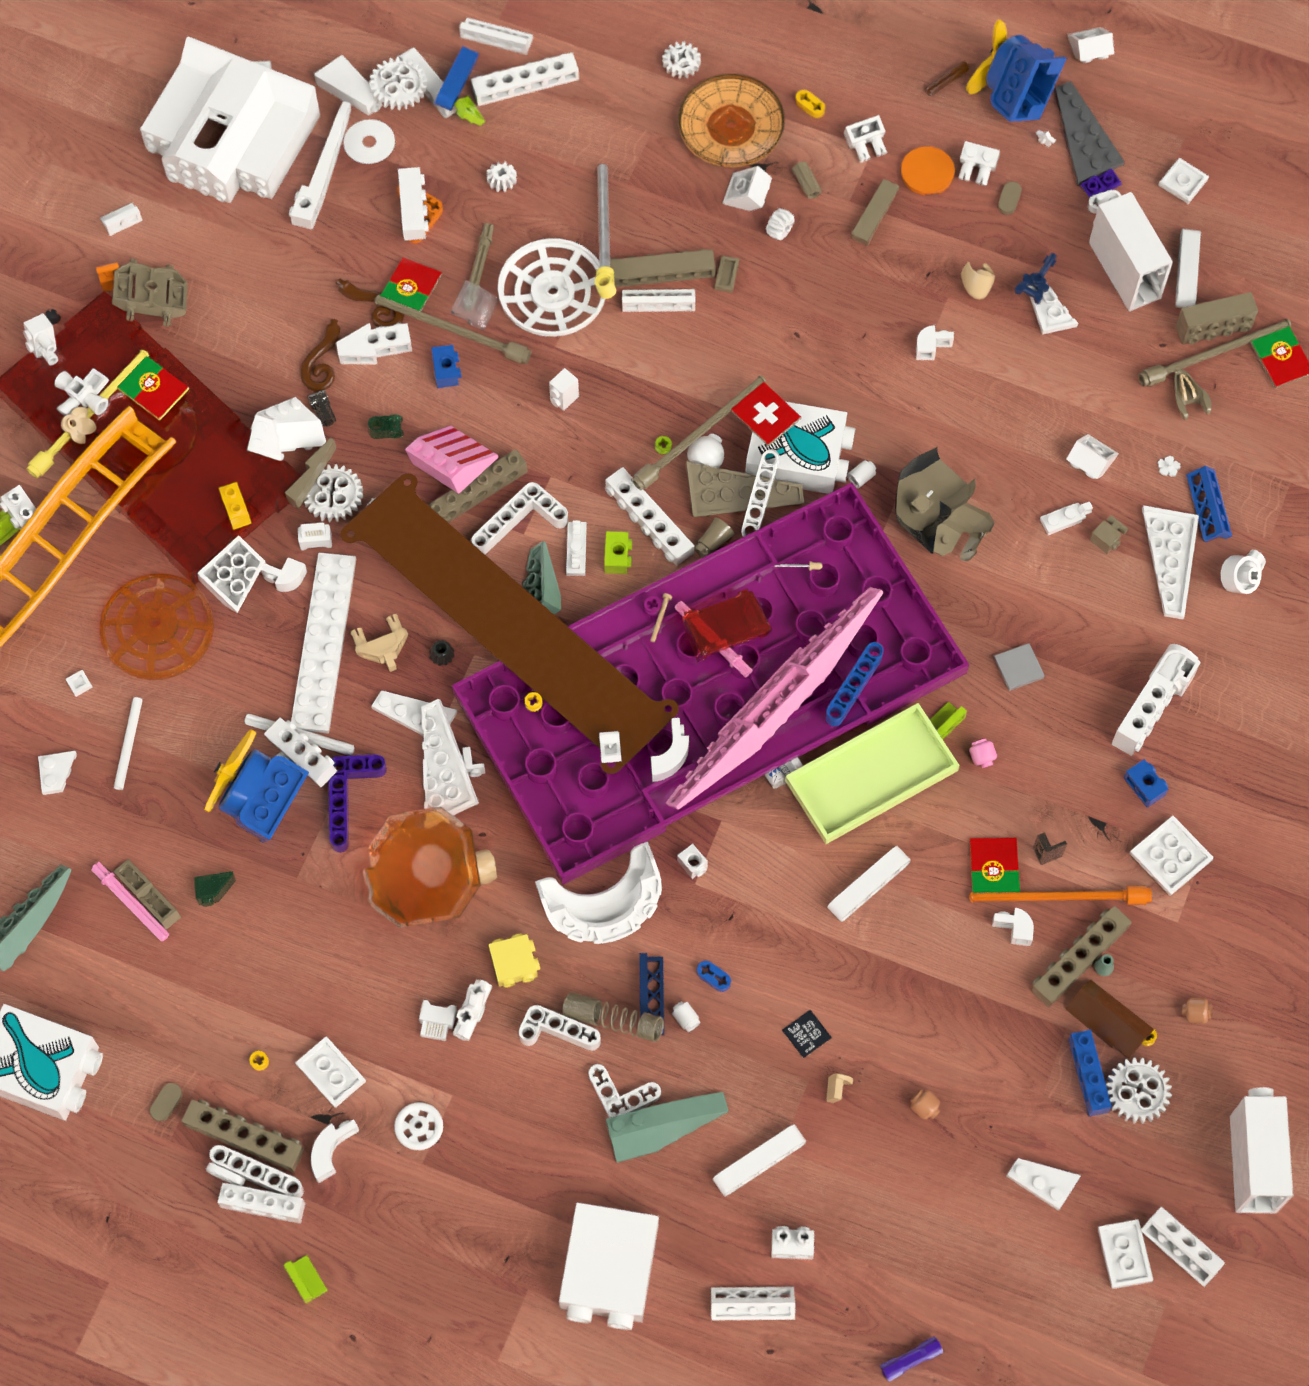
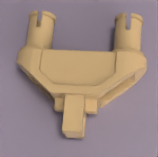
M397 614L392 615L393 620L391 615L386 618L392 633L367 642L362 628H357L358 635L355 629L351 631L356 644V654L370 661L381 664L386 663L389 672L397 670L394 659L397 658L408 637V632L405 628H402Z

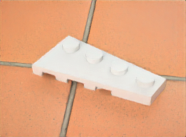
M381 690L372 704V709L424 736L421 707L429 703ZM444 707L448 721L451 724L458 712L456 709Z

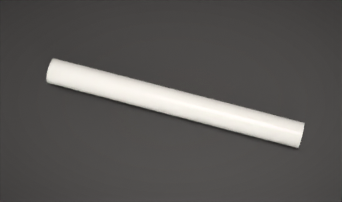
M138 697L133 698L114 783V788L117 790H123L143 701Z

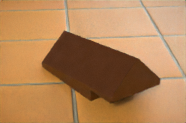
M1092 980L1087 982L1065 1008L1111 1048L1115 1047L1128 1059L1154 1031V1028Z

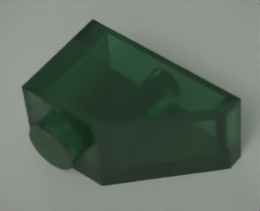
M234 872L194 877L198 904L209 907L214 905V903H218L236 882Z

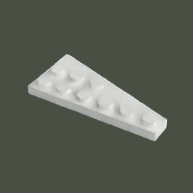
M1143 506L1142 511L1164 616L1183 620L1199 515Z

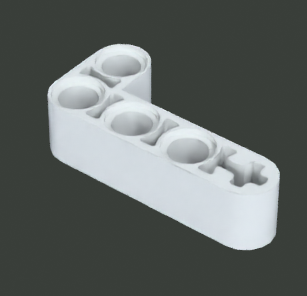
M538 1005L528 1009L519 1029L520 1041L526 1046L535 1044L541 1031L590 1051L598 1049L601 1043L600 1033L595 1028ZM534 1013H539L542 1015V1017L539 1020H533L531 1018V1016ZM552 1021L560 1023L556 1028H552L549 1024ZM571 1028H576L579 1031L576 1035L568 1034ZM531 1031L534 1033V1035L531 1038H525L523 1036L524 1032ZM592 1036L595 1037V1040L588 1042V1038L591 1039Z

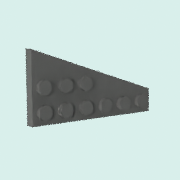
M1069 81L1056 87L1055 95L1062 116L1061 120L1064 125L1065 137L1073 162V170L1076 174L1077 186L1095 175L1099 177L1110 169L1114 170L1123 166L1125 161L1073 83Z

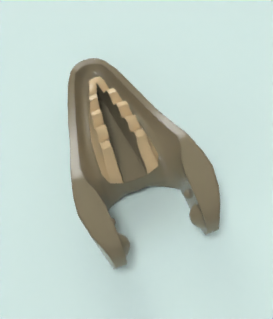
M1183 369L1176 371L1174 379L1175 395L1182 419H1188L1189 413L1185 405L1191 403L1201 404L1205 414H1210L1211 399L1207 392L1194 381L1188 372Z

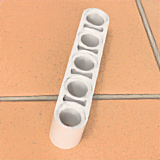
M413 47L399 55V60L402 61L405 57L406 62L413 60V65L418 63L419 68H423V73L426 74L427 91L424 94L434 104L443 81ZM434 104L444 118H448L457 111L455 105L449 111Z
M1181 230L1176 308H1184L1196 304L1201 231Z
M774 449L765 451L761 457L741 533L743 537L748 535L746 533L747 526H753L756 531L761 528L780 457L779 453ZM767 453L775 455L774 463L766 461ZM761 472H769L770 480L763 481L760 477ZM761 489L765 492L764 499L756 497L757 490ZM755 507L760 510L759 517L751 515L752 508Z
M895 846L831 901L827 908L841 922L844 921L910 863L911 859L898 846Z
M794 1124L721 1171L713 1178V1181L722 1194L727 1196L802 1147L807 1141Z
M217 1145L210 1150V1158L214 1164L241 1176L245 1180L278 1194L301 1198L303 1195V1186L297 1178L221 1145ZM218 1153H225V1157L222 1160H215ZM236 1161H243L241 1168H233ZM258 1168L262 1170L258 1177L252 1176L253 1170ZM273 1177L280 1178L279 1183L276 1185H271L270 1180ZM291 1185H298V1190L295 1193L288 1192Z

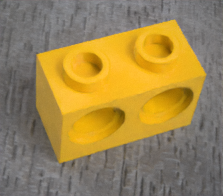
M237 482L220 487L219 491L233 530L251 524Z

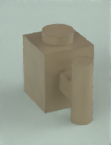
M1110 515L1106 521L1104 520L1092 532L1090 541L1108 554L1111 550L1115 551L1121 544L1119 541L1121 533L1126 534L1129 529Z

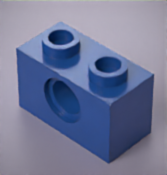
M453 345L432 347L437 388L459 386L458 378H462L460 367H456V362H459L458 351H454Z
M1144 759L1127 770L1123 778L1148 808L1166 796L1168 785L1163 778H1159L1155 773L1154 766ZM1143 780H1149L1152 785H1146Z

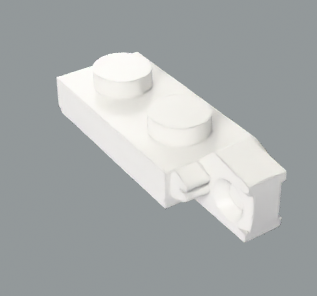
M1090 502L1081 505L1079 503L1072 504L1041 516L1040 521L1047 534L1051 535L1081 523L1086 518L1085 515L1092 513L1093 507Z

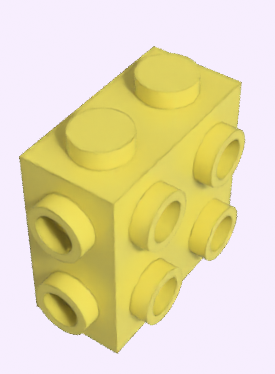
M516 934L507 940L496 939L489 944L499 987H511L520 981L525 983L531 982L535 977H538L537 970H540L538 958H533L532 952L535 951L533 940H529L527 934Z

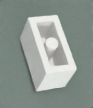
M565 368L549 382L550 401L555 407H560L564 411L579 397L578 379Z

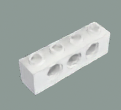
M279 718L264 735L292 762L309 772L308 776L317 785L322 787L337 772L333 766L335 762L327 755L323 757L320 754L322 750L314 743L310 745L307 742L309 740L308 737L302 732L298 734L295 731L296 727L289 720L285 722L282 718ZM292 736V739L286 742L287 738ZM305 748V751L299 754V751ZM315 760H318L316 765L311 766Z
M222 1183L218 1204L221 1208L300 1224L305 1207L303 1198Z
M1163 1207L1140 1230L1204 1287L1225 1264L1222 1259Z

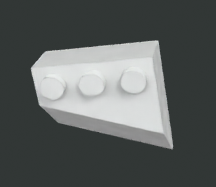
M296 397L257 412V414L259 413L276 420L281 452L295 451L296 448L303 447L305 450H310L312 447H321L326 443L320 419Z
M238 536L197 573L198 579L226 607L238 613L264 566L265 560Z

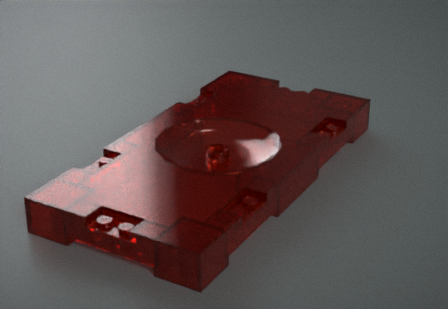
M103 291L64 323V329L54 336L56 343L54 353L58 357V362L54 365H49L43 356L37 358L33 352H29L0 376V398L53 445L65 432L61 428V421L64 416L56 408L70 398L65 390L55 386L57 376L63 371L68 372L73 379L75 376H78L84 380L93 368L106 376L109 381L97 394L99 396L140 353V350H145L149 354L150 359L188 386L189 390L161 420H158L117 389L107 399L108 406L106 410L100 415L94 413L90 417L97 428L93 433L85 435V444L76 443L71 438L58 452L72 465L128 406L134 410L137 420L165 441L170 437L174 438L176 443L140 478L117 504L115 509L122 513L169 559V562L195 586L199 582L197 573L236 537L246 538L274 512L279 513L289 504L285 492L301 475L284 459L279 461L247 450L252 431L240 421L239 416L170 351L159 345L136 319L130 321L129 318L127 320V311L113 305L112 297L106 291ZM121 436L98 462L125 481L148 455ZM91 468L83 477L106 501L118 489L115 483L96 469ZM237 482L251 524L233 530L219 488Z

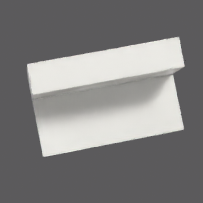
M133 203L100 218L110 236L142 221L140 211Z

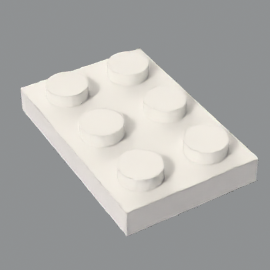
M327 1037L323 1038L296 1062L301 1071L335 1108L366 1082L364 1077Z
M1139 1219L1099 1226L1097 1228L1112 1289L1153 1281L1142 1231H1140Z

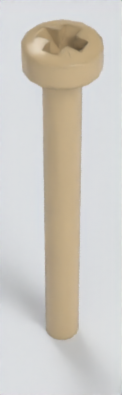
M664 593L662 596L664 601L650 640L651 642L656 640L668 601L672 599L670 594Z

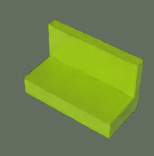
M948 702L930 719L942 740L965 719L967 710L962 706L957 709Z
M307 1255L294 1263L289 1261L284 1264L306 1304L328 1291Z

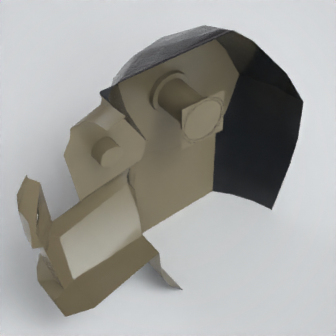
M938 447L919 455L901 470L895 499L897 522L931 554L936 553L944 556L952 552L964 531L968 532L970 537L961 552L960 560L969 561L977 553L976 549L982 538L991 532L995 524L990 513L967 503L974 494L976 478L967 484L940 459ZM932 490L933 493L927 497L926 495Z

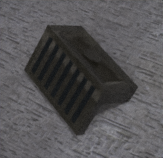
M1044 832L1037 835L1033 850L1040 864L1043 865L1062 857L1067 842L1063 841L1051 846Z

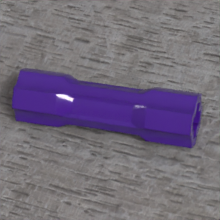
M934 1336L908 1353L880 1365L885 1379L890 1382L903 1375L905 1371L942 1354L941 1344Z

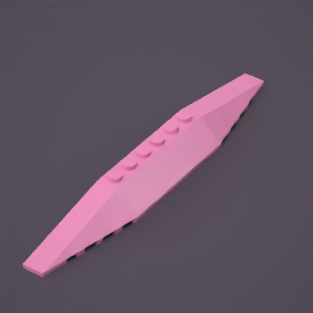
M872 587L867 589L852 602L853 606L848 611L844 609L838 614L839 619L833 624H826L824 626L825 631L819 636H812L809 639L810 643L804 649L798 648L719 731L718 735L720 737L718 740L710 743L707 747L708 753L704 758L700 757L698 759L696 769L689 771L685 777L687 781L677 787L666 804L679 810L755 752L759 751L768 738L772 737L775 731L787 721V718L800 707V704L812 695L816 687L825 681V678L831 673L882 596L883 591Z

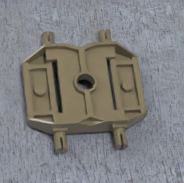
M131 258L129 263L115 270L112 304L127 311V320L129 318L130 321L134 320V313L163 317V325L166 326L167 323L168 327L171 325V318L185 316L188 282L174 269L172 264L171 267L170 264H167L166 268H151L144 264H138L137 259ZM133 275L136 276L134 298H132ZM167 281H168V301H167V303H166Z

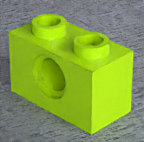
M606 531L605 573L627 574V569L631 567L632 556H628V550H632V539H629V532ZM616 551H621V552H623V553L620 554V555H617V554H615L614 552H616Z

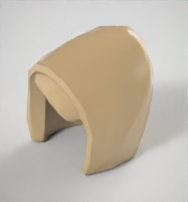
M967 262L962 269L961 279L965 290L972 298L984 299L994 284L995 275L986 263L983 264L982 270H977L976 272L972 269L970 262Z
M489 850L476 851L464 858L462 871L470 882L477 885H486L498 878L495 859Z

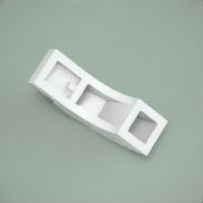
M672 718L673 743L670 749L662 755L651 757L653 782L672 776L681 768L686 760L689 736H684V724L680 725L679 718Z
M354 1120L343 1122L337 1130L333 1124H330L316 1139L312 1149L311 1164L318 1183L336 1173L332 1165L333 1151L339 1143L359 1132V1128Z

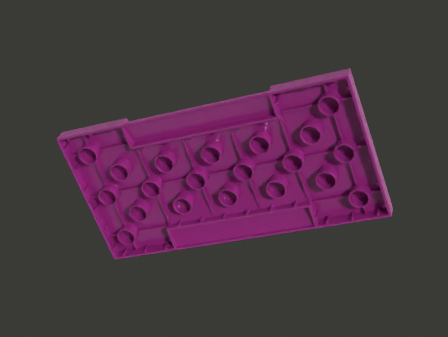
M850 483L568 626L654 701L672 699L678 704L679 711L674 718L680 719V725L684 724V736H689V748L685 762L672 776L653 782L651 757L666 753L673 743L672 720L617 773L608 774L601 768V749L543 698L542 707L538 711L531 712L526 708L525 697L535 691L501 661L453 684L452 688L454 696L561 884L565 885L630 851L635 846L666 832L667 825L852 728L864 722L870 725L967 674L969 663L854 484ZM810 561L822 563V569H812V571H809V567H775V565L780 564L809 565ZM872 587L882 590V596L831 673L825 678V681L816 687L812 695L800 704V707L787 718V721L775 731L772 737L768 738L761 749L679 810L668 806L666 802L677 787L687 781L685 777L689 771L696 769L698 759L700 757L704 758L708 753L707 747L710 743L718 740L720 737L718 735L719 731L798 648L804 649L810 643L809 639L812 636H819L825 631L824 626L826 624H833L839 619L838 614L844 609L848 611L853 606L852 602L867 589ZM663 594H670L672 599L668 601L656 640L651 642L650 640L659 614L654 616L648 615L644 610V602L648 597L654 596L659 598L662 607L664 601ZM680 601L684 602L720 639L738 655L742 656V660L753 670L752 673L745 678L735 667H731L726 658L675 609L676 604ZM656 603L649 605V608L653 609V607H656ZM872 642L881 644L883 656L879 666L843 722L839 726H830L826 722V711L829 704L866 647ZM870 652L872 656L879 655L877 652ZM860 667L862 671L869 670L867 667ZM857 682L850 683L854 687L859 686ZM846 697L840 698V700L843 702L849 701V699ZM534 698L533 700H529L532 706H533L535 703L538 704L537 698H536V699ZM667 705L664 710L671 712L672 707ZM835 712L830 714L832 717L840 716L838 713ZM608 762V766L614 767L615 762Z

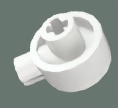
M1251 550L1246 556L1234 555L1227 558L1221 569L1223 587L1232 593L1248 594L1255 591L1260 584V565L1264 561V556L1257 550Z

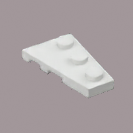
M1018 1158L1006 1177L1059 1211L1079 1180L1080 1175Z

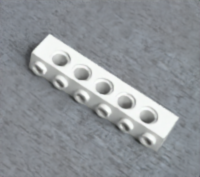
M573 53L561 54L560 56L546 58L542 61L530 62L523 66L511 67L508 70L496 71L489 75L477 76L471 79L472 90L477 105L480 106L579 80V70Z
M622 467L606 479V492L609 496H614L619 507L622 510L625 509L629 513L630 519L641 526L642 532L652 538L657 549L661 548L665 553L666 559L678 566L694 554V545L643 489L640 491L636 488L631 480L633 477ZM622 490H628L629 492H627V493H622V492H620V491H622ZM633 503H640L641 505H639V506H633L632 504H633ZM645 516H651V517H653V518H651V519H645L644 517H645ZM663 529L664 532L659 533L656 530ZM675 542L676 545L670 546L668 543Z

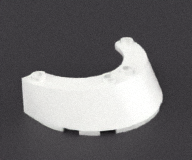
M648 842L639 844L631 850L630 863L625 875L617 884L603 892L588 895L573 893L563 888L556 879L551 877L535 881L546 915L553 927L558 932L561 931L567 935L569 939L581 943L583 941H593L594 944L613 942L638 930L641 927L640 924L647 918H650L656 910L657 901L662 889L660 874Z

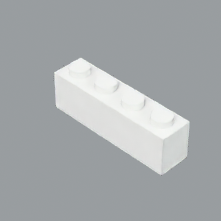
M420 167L398 169L404 240L426 239L425 232L429 231L428 220L424 221V216H428L427 205H423V200H426L425 189L422 190V185H425L424 174H420Z

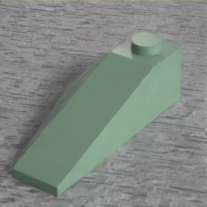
M542 541L530 549L526 567L528 576L526 581H523L522 587L550 612L556 614L561 610V594L546 542Z

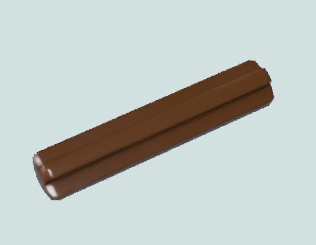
M962 61L928 85L925 90L929 96L937 93L968 71L969 64L966 61Z

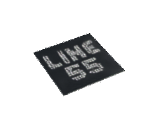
M811 1010L782 1030L803 1058L832 1038Z

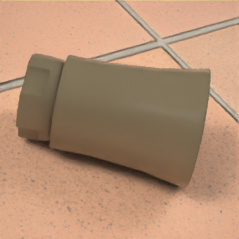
M715 517L709 528L697 541L694 551L704 558L716 552L735 534L724 521Z

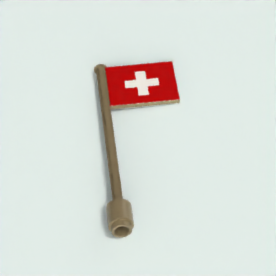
M759 375L754 382L658 462L652 465L647 463L634 474L631 480L640 491L648 488L659 478L658 474L662 468L729 412L735 414L768 447L800 421L802 417L766 384V379L762 375Z

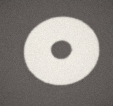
M378 120L357 122L348 129L344 137V148L347 154L355 161L366 164L384 160L390 155L395 145L393 131L385 123ZM373 136L376 138V144L370 148L365 147L362 143L363 138Z

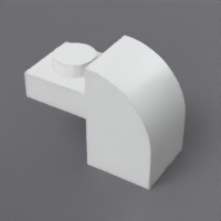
M935 325L924 328L917 338L916 360H934L936 347H952L954 332L946 330L935 332Z
M287 558L282 570L264 564L261 569L264 579L270 583L275 582L277 591L281 592L296 589L302 583L307 573L304 563L291 558Z
M1015 908L1013 915H1010L1008 912L994 914L992 927L1012 929L1011 944L1031 946L1034 926L1031 917L1025 911Z

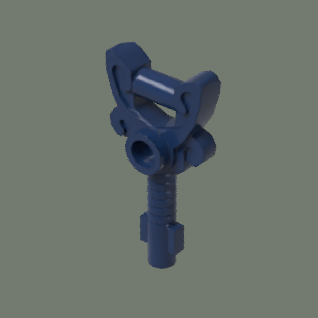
M1051 253L1049 256H1046L1043 260L1044 264L1038 273L1024 274L1023 281L1014 290L1015 293H1025L1033 297L1035 304L1039 305L1043 292L1046 293L1049 290V284H1046L1047 280L1044 276L1049 268L1055 265L1057 255ZM1028 286H1033V287H1035L1038 291H1035V290L1031 289V288L1028 287Z

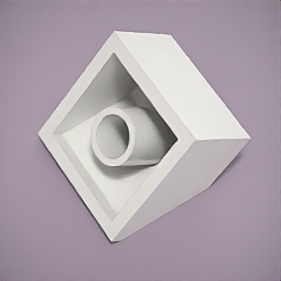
M1102 27L1068 34L1074 56L1082 63L1091 62L1093 58L1097 57L1098 59H1105L1109 55L1114 54L1112 33Z
M759 166L733 173L723 203L748 211L762 208L772 178Z
M1087 434L1076 441L1066 460L1073 467L1085 471L1088 477L1098 479L1103 476L1119 453Z

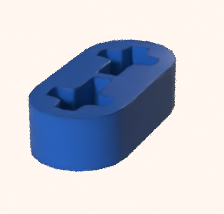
M709 961L699 963L697 975L701 980L719 992H725L730 988L731 978L726 972ZM709 967V972L712 976L709 973L702 974L701 968L706 969ZM715 977H717L720 980L725 978L726 985L722 984L721 986H719V981Z

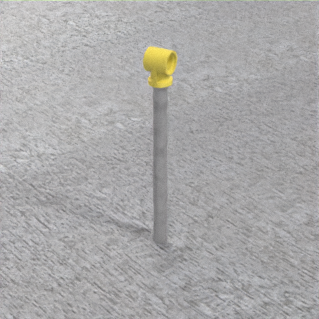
M600 164L597 166L600 268L596 270L594 282L599 296L608 299L615 295L616 287L614 284V270L610 268L608 166Z

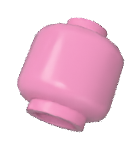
M986 738L972 743V747L969 749L974 765H981L982 768L993 765L992 761L997 758L993 743L987 741Z

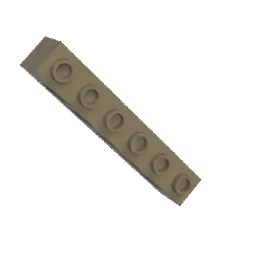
M515 449L487 467L459 494L451 490L428 506L449 523L526 474L527 462Z
M1113 906L1110 910L1108 908L1104 910L1099 916L1101 919L1097 923L1092 922L1086 929L1088 932L1084 936L1079 935L1073 942L1074 946L1070 950L1066 948L1059 956L1061 959L1057 963L1053 961L1046 968L1047 973L1043 977L1039 975L1032 984L1034 986L1031 992L1048 1008L1130 927L1132 921L1117 907ZM1107 925L1112 929V931L1106 932L1103 930L1102 926ZM1089 939H1096L1098 945H1092ZM1082 952L1085 958L1080 959L1075 953ZM1067 965L1072 971L1065 972L1062 966ZM1055 979L1058 985L1053 986L1048 980Z
M193 1099L191 1100L181 1121L185 1127L291 1172H295L305 1151L300 1141L294 1138L287 1140L283 1138V1134L275 1130L268 1132L264 1130V1126L258 1123L249 1124L245 1118L239 1115H235V1117L230 1116L225 1109L209 1107L210 1104L204 1100L199 1099L198 1102ZM205 1115H212L211 1121L207 1123L202 1122ZM223 1123H231L229 1129L221 1130ZM243 1130H248V1131H249V1134H248L247 1137H245V1138H240V1137H239V1134H240L241 1131H243ZM260 1138H267L265 1145H257ZM278 1146H285L286 1149L283 1153L278 1154L275 1152Z

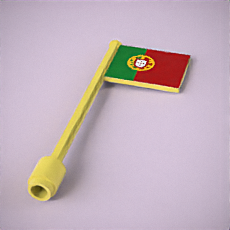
M140 350V353L99 396L108 399L119 389L158 420H161L189 390V387L150 359L149 354L145 350ZM88 407L87 418H90L94 411ZM64 432L48 451H39L28 463L29 466L26 469L33 477L43 476L54 464L55 454L71 439L70 433Z

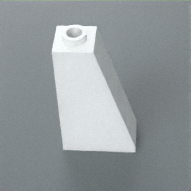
M343 55L314 74L317 86L337 98L349 102L351 106L368 116L373 112H377L382 107V103L379 104L378 99H374L370 84Z

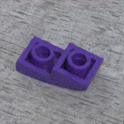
M1110 169L1099 177L1095 175L1083 182L1081 187L1088 197L1091 198L1093 195L1114 190L1122 184L1113 169Z

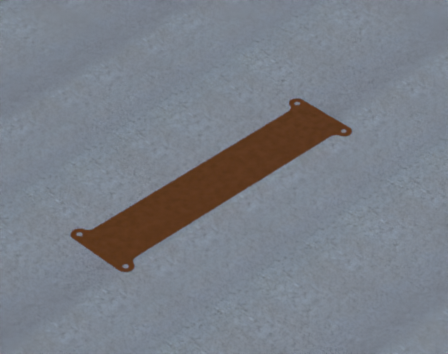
M406 473L401 475L343 527L340 536L344 542L364 541L530 688L540 694L547 703L597 747L600 748L599 734L601 732L618 731L621 761L615 762L614 767H609L608 762L602 763L601 760V768L604 772L608 774L617 773L678 714L679 707L674 700L654 701L420 499L415 492L418 481L413 474ZM406 479L411 481L409 486L404 485ZM354 531V536L348 537L347 532ZM665 706H671V712H666L664 710Z

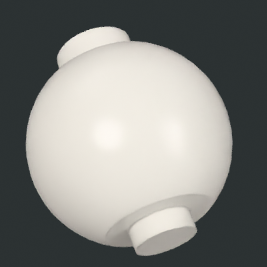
M715 434L699 437L688 448V461L719 468L724 460L721 438Z

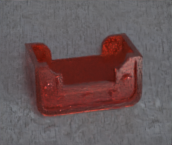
M745 589L738 592V596L698 611L691 609L684 612L685 616L681 618L697 662L705 660L708 656L715 655L722 650L749 640H755L757 636L760 639L769 636L772 628L753 591Z

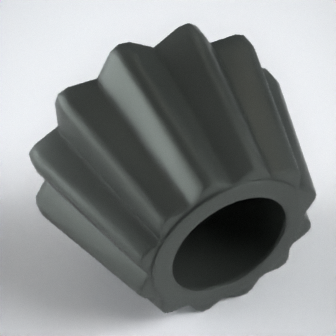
M438 640L429 650V658L433 660L434 664L437 663L438 666L442 664L446 666L455 657V649L451 647L450 643Z

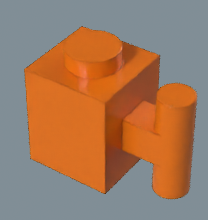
M118 262L96 267L103 292L113 290L114 272L120 268Z

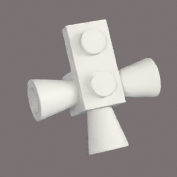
M94 368L84 380L78 376H75L73 379L68 372H61L55 380V386L65 390L70 398L56 409L63 416L71 414L74 408L81 405L85 408L89 406L96 415L102 414L108 406V400L97 394L107 384L108 378Z

